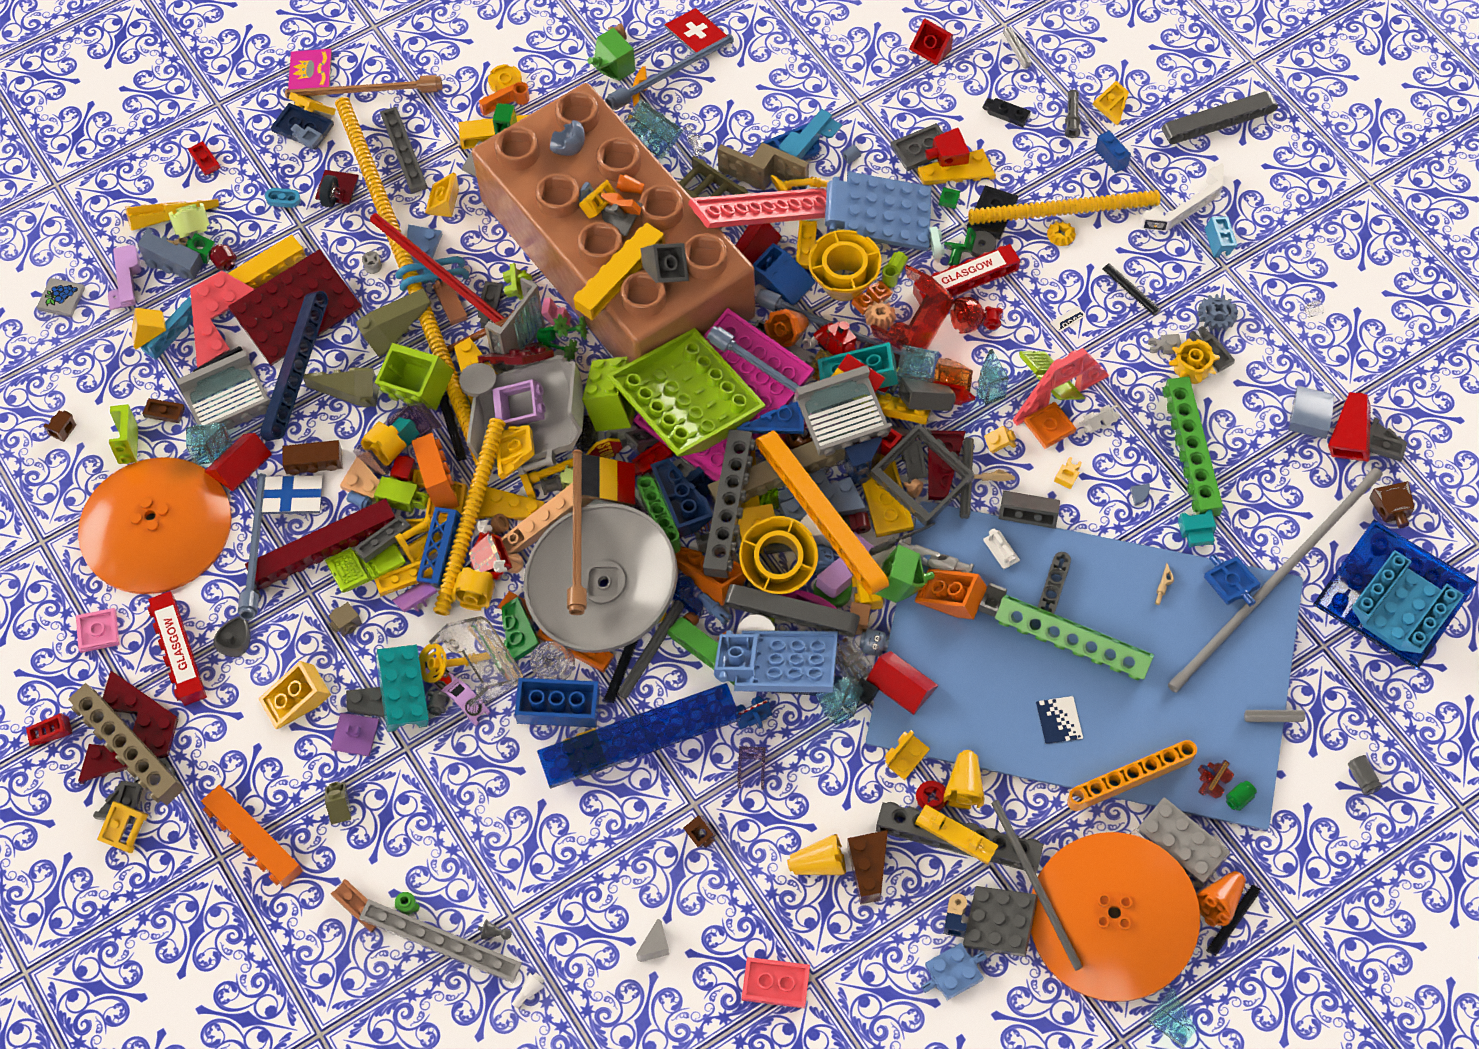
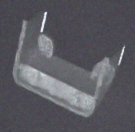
M483 616L447 623L429 641L431 645L444 642L449 651L454 653L462 652L481 681L476 687L477 695L468 703L470 707L490 702L517 685L519 678H523L522 671L492 624Z

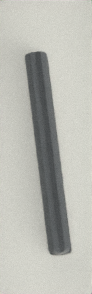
M966 437L963 442L962 463L964 465L968 464L972 470L974 439ZM972 482L961 492L959 516L962 519L970 517Z

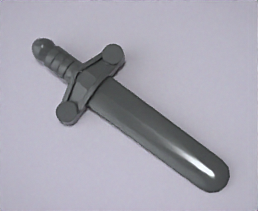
M935 523L928 524L897 539L893 537L889 541L871 548L869 553L876 555L882 551L889 550L900 539L904 540L932 527Z

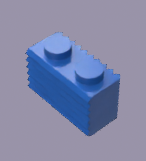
M1110 130L1099 135L1095 151L1101 156L1103 161L1108 163V166L1114 170V173L1128 167L1131 159V153Z

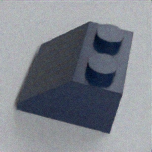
M881 436L845 448L844 468L854 485L863 484L871 479V470L878 464L881 458Z

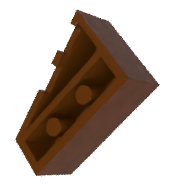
M888 830L847 838V849L860 905L881 901Z

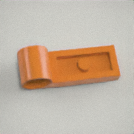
M517 82L479 100L481 113L485 116L495 111L497 103L509 104L515 101L519 105L527 104L530 100L528 85L525 82Z

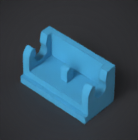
M1228 216L1211 217L1204 229L1213 257L1218 258L1224 251H1226L1225 254L1228 256L1238 246Z

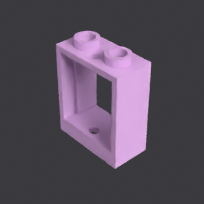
M531 379L492 389L495 418L501 419L506 423L505 427H503L504 429L509 428V426H519L545 419L544 413L546 408L543 403L542 395L544 391L541 383ZM531 391L534 413L510 419L508 396Z

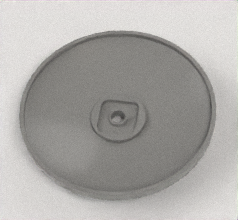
M609 503L583 507L581 585L587 589V609L582 615H571L567 609V589L573 585V511L552 524L533 547L524 573L523 587L526 605L539 628L550 639L566 648L587 653L608 652L623 648L646 635L667 611L677 584L678 568L675 552L670 540L658 523L635 508ZM603 579L609 580L607 586L600 587V582Z

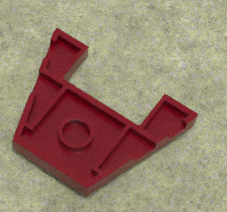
M541 342L526 344L523 350L514 348L510 349L509 353L506 354L488 353L477 357L478 363L490 361V364L504 362V364L525 365L554 357V350Z

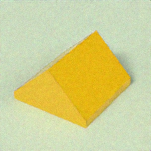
M453 172L432 184L425 210L426 214L452 217L459 193L456 173Z
M135 308L131 332L133 346L135 349H138L166 331L164 313L162 311Z

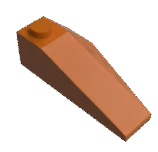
M681 546L680 551L675 554L677 568L703 593H706L722 606L724 605L729 585L742 586L746 580L741 565L735 561L733 570L729 572L728 578L704 575L703 564L705 556L702 555V552Z

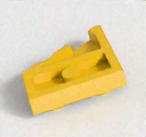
M1115 81L1094 100L1092 105L1118 126L1129 91Z
M290 93L289 99L295 101L294 105L302 107L304 110L313 113L317 110L335 115L336 109L323 105V103L303 95Z

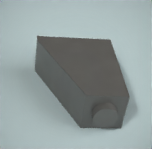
M901 377L898 395L908 409L952 410L956 396L949 386Z

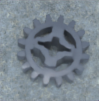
M1218 294L1215 295V298L1209 295L1208 299L1203 298L1202 303L1199 304L1197 316L1200 317L1199 322H1205L1203 327L1210 326V331L1214 328L1217 329V332H1220L1221 328L1227 331L1228 326L1232 328L1237 320V305L1231 304V298L1226 300L1225 295L1222 298H1219Z

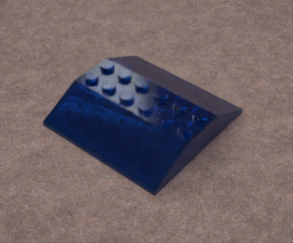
M1374 519L1313 605L1418 670L1478 582ZM1394 550L1412 561L1408 567L1410 570L1442 590L1448 584L1464 594L1422 653L1397 650L1364 628L1351 608Z

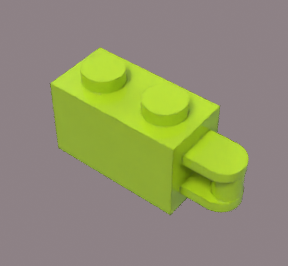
M382 476L374 497L376 502L386 498L391 508L413 513L414 508L422 510L426 508L429 495L420 492L418 485L414 482H404L395 477Z

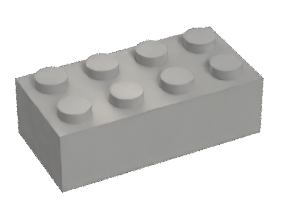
M1165 797L1137 828L1138 832L1145 839L1157 844L1172 855L1185 872L1202 886L1230 855V850Z

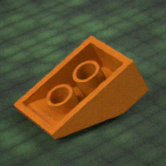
M929 568L927 573L932 571L935 577L918 591L914 601L957 618L974 620L987 589V585L980 575Z

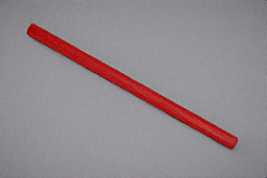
M377 213L371 215V223L490 320L496 323L505 318Z

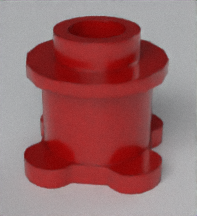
M985 307L983 325L989 330L999 328L1001 326L1000 319L1002 318L1001 313H1003V309L1000 307Z

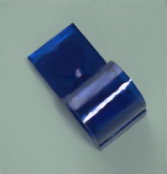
M682 576L677 580L673 599L681 601L687 611L695 612V615H698L700 618L704 614L703 603L694 597V581L689 576ZM683 587L690 588L688 590H682Z

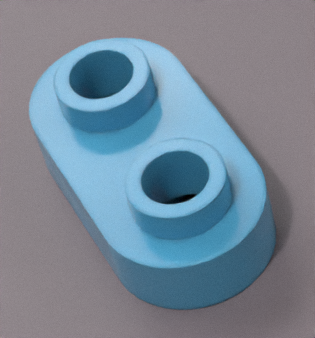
M271 188L265 193L266 202L270 206L294 208L301 202L299 192L294 189Z

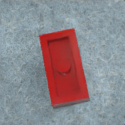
M203 141L188 148L189 154L205 176L220 169L219 163Z

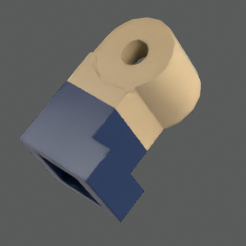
M960 893L953 894L949 899L943 934L964 938L967 924L961 923L962 915L966 911L967 899Z

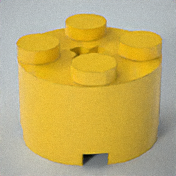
M380 421L361 440V445L369 456L372 454L376 456L377 459L375 461L384 466L392 463L407 447L406 443L397 435L399 432L394 426L390 425L388 427Z
M464 567L458 574L452 592L453 601L457 600L460 602L459 606L473 611H481L482 607L487 609L490 606L495 588V582L492 579L493 575L489 572H479L469 567Z

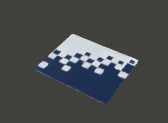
M1073 696L1036 701L1045 744L1083 739Z

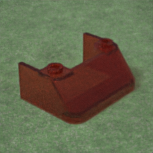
M906 264L907 278L917 282V288L926 295L909 325L903 322H896L889 331L874 324L870 327L874 337L886 343L890 342L892 346L902 351L911 352L914 357H920L926 353L953 306L954 300L952 294L933 277Z

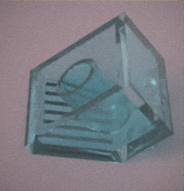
M993 349L989 350L980 370L978 389H976L978 398L982 399L985 405L1006 398L1009 380Z

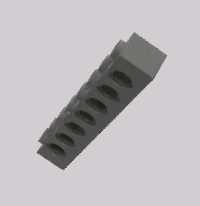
M729 429L703 564L705 576L728 578L729 572L733 570L734 561L731 558L732 554H736L737 543L735 542V537H738L740 533L738 521L743 517L741 504L746 500V490L744 488L745 485L749 484L750 474L747 472L748 467H752L753 456H751V451H754L756 446V439H753L752 432ZM736 467L741 468L740 470H737V471L733 470V469L736 468ZM733 484L738 485V486L735 487V488H731V487H730V486L733 485ZM728 502H735L732 505H727ZM725 519H731L730 522H723ZM722 536H727V537H728V538L725 539V540H721V539H720ZM718 554H725L721 558L716 557Z
M882 802L876 824V832L888 830L887 835L971 856L927 830L917 828L914 824L921 813L918 809L914 807H900L894 802ZM897 817H901L905 821L903 823H897L894 819ZM949 817L995 844L1001 843L1005 846V849L996 850L990 862L1024 870L1007 834L1000 833L994 828H981L975 823H961L959 820ZM1017 835L1037 874L1044 844L1036 839L1030 838L1026 840L1019 838Z

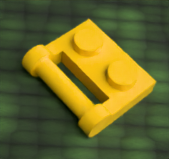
M428 516L403 534L399 533L395 536L411 564L422 560L428 533L409 545L406 543V540L425 528L430 529L431 519ZM438 532L433 537L435 543L442 539ZM436 548L429 552V556L437 551Z
M113 801L97 840L125 852L133 853L134 843L143 822L148 818V814ZM133 816L136 820L126 843L121 842L129 819Z

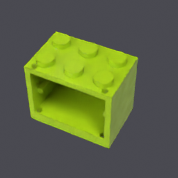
M392 343L374 383L380 387V391L388 394V398L394 401L400 399L410 406L416 404L421 409L427 411L429 409L437 410L454 370L439 356Z
M627 356L598 359L591 362L582 400L596 432L632 428L636 409L607 378V374L630 363Z

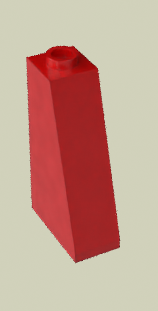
M1349 392L1328 444L1331 457L1369 462L1371 404L1368 394Z

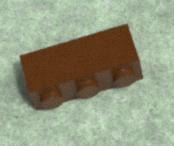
M339 440L282 446V461L286 475L343 469L342 448Z

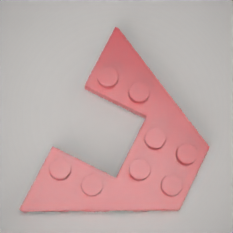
M220 271L190 288L197 368L230 351V348L211 320L228 311L229 305L255 290L224 271Z
M1084 348L1078 351L1074 350L1067 357L1057 359L1051 364L1013 418V422L1017 426L1023 423L1024 418L1049 405L1051 391L1071 379L1077 377L1075 387L1081 392L1109 377V374Z

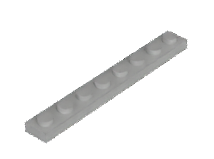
M368 899L359 917L361 921L512 984L522 965L519 961Z

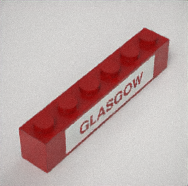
M1011 244L1000 246L996 250L985 252L974 259H968L964 263L953 265L944 271L935 272L929 277L918 279L913 283V294L921 308H927L1018 271L1020 258Z
M169 591L149 598L150 606L147 609L150 617L155 619V623H152L155 633L159 634L161 638L158 640L161 651H165L166 655L163 656L166 667L170 666L171 672L168 675L171 683L176 685V689L173 691L177 701L181 700L183 705L186 706L207 698L175 597Z

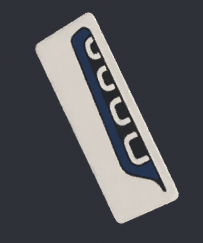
M1076 306L1050 323L1058 332H1061L1085 317L1086 314Z

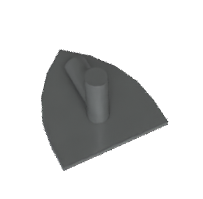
M636 202L640 207L643 206L642 203ZM608 204L601 211L604 222L614 225L622 236L627 237L637 215L625 213L617 204L612 206Z

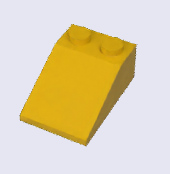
M299 661L258 699L274 728L279 729L316 709L331 696V693L313 664Z

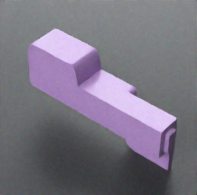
M134 245L113 249L118 289L111 290L108 293L110 310L136 305L133 275L141 272L139 253Z
M854 532L855 536L869 553V550L874 548V546ZM838 558L817 575L816 587L829 597L836 598L851 585L852 572L843 560Z

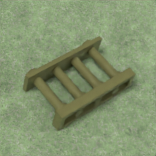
M695 156L692 157L693 169L680 182L677 181L692 198H700L698 195L711 182L720 187L710 197L721 196L725 191L732 195L748 194L745 187L739 186L709 166L704 160L698 159ZM698 173L706 177L693 191L685 187Z

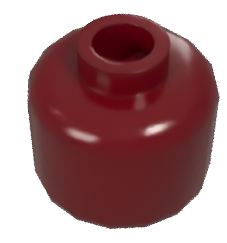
M218 244L211 249L210 260L218 270L230 271L235 267L237 256L228 245Z

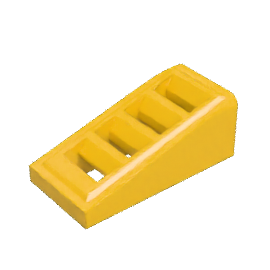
M605 180L579 203V206L588 218L597 216L608 205L600 197L602 193H605L603 189L607 193H617L608 180Z

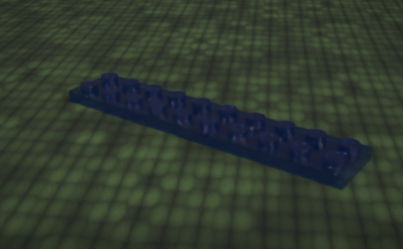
M724 683L537 750L549 788L552 789L741 721V717L728 684Z

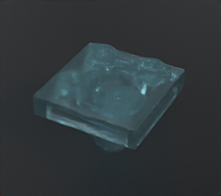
M903 345L897 370L898 380H901V377H907L933 383L939 352Z

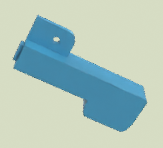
M821 109L800 134L790 132L779 145V150L802 159L820 138V134L826 138H832L842 127V124L833 120L832 114Z

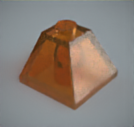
M939 358L935 367L934 380L965 386V389L970 392L973 370L949 358Z

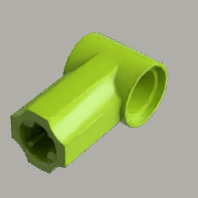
M894 252L888 264L882 269V282L888 288H893L897 285L898 278L908 262V257L903 252Z

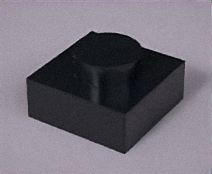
M861 678L851 695L869 706L878 693L879 688Z

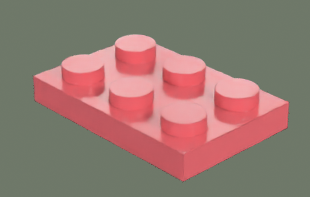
M747 957L742 1001L805 1009L810 965Z

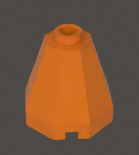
M789 309L770 312V317L764 324L766 335L782 347L795 345L809 326L808 318L804 314Z

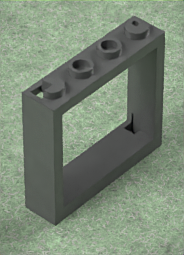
M918 424L871 470V477L926 526L973 481L975 474L968 464L964 465L960 461L959 456L955 452H950L945 448L946 445L940 439L936 440L931 435L932 433L929 429ZM917 438L924 442L964 479L930 513L883 472Z

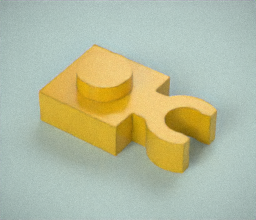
M1072 457L1068 458L1066 466L1062 464L1054 479V482L1068 489H1071L1074 485L1082 464L1079 461L1077 465H1073L1071 463Z

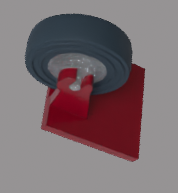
M325 170L315 199L320 200L322 206L329 208L333 207L335 203L350 205L359 175Z

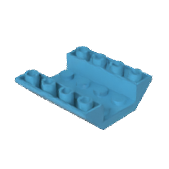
M1394 550L1351 608L1364 628L1397 650L1422 653L1464 594L1448 584L1442 590L1410 570L1408 567L1412 561Z

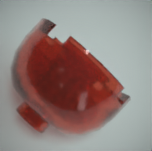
M960 297L952 302L955 305L954 309L950 310L951 322L955 330L959 329L960 334L974 332L982 325L985 312L978 300L972 297Z

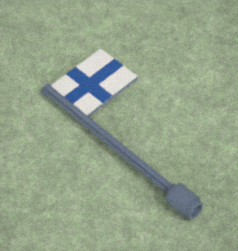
M263 473L257 475L258 482L246 590L239 594L237 611L240 618L252 620L258 613L259 595L254 592L262 515L320 513L323 475L267 476Z

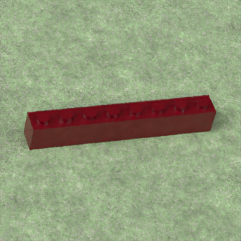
M386 498L258 557L255 578L257 590L265 589L279 580H285L288 576L296 572H302L307 567L319 564L324 559L332 555L334 556L349 547H355L360 542L369 538L396 518ZM247 562V563L244 564L245 567H246V569H247V571H248V563H249V562Z

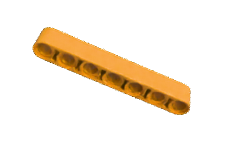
M1185 740L1078 785L1069 792L1067 805L1073 811H1081L1186 766L1193 761L1197 753V746L1194 742ZM1182 750L1189 751L1191 755L1184 754ZM1164 758H1170L1173 762L1168 763ZM1151 765L1155 770H1148L1146 766ZM1128 773L1135 774L1137 778L1129 777ZM1109 781H1116L1118 786L1111 785ZM1091 789H1098L1100 794L1093 793ZM1078 796L1082 801L1077 802L1072 797Z

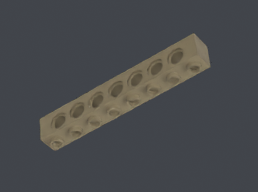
M84 683L68 699L73 705L71 709L78 716L82 715L84 717L82 721L89 728L93 727L95 729L93 731L94 735L100 740L104 739L106 741L104 746L112 753L115 751L117 753L115 758L122 765L127 764L129 767L126 770L134 778L139 777L138 783L146 791L148 789L151 791L149 795L157 803L161 801L168 805L185 789L91 686Z

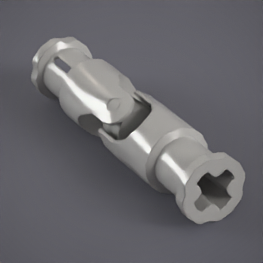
M902 539L898 542V545L919 553L922 565L939 570L972 573L974 564L972 563L969 565L960 562L959 559L952 556L940 554L937 551L917 544L914 546L905 543ZM924 555H931V557L927 560Z

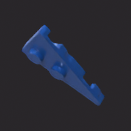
M796 401L789 405L785 404L777 410L767 412L754 421H747L737 427V430L749 431L752 434H767L773 430L777 434H804V417Z

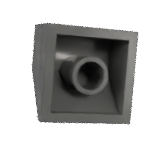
M684 243L653 244L640 248L643 268L655 283L689 281Z

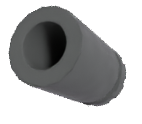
M1366 755L1356 757L1348 762L1347 765L1363 795L1373 794L1383 787Z

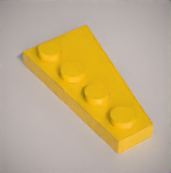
M983 148L970 152L969 164L941 167L938 162L917 168V173L923 185L946 184L947 181H955L957 183L968 179H973V181H980L981 178L996 179V174Z

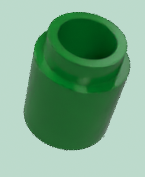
M1249 781L1240 782L1226 795V803L1231 809L1241 811L1255 798L1257 790Z

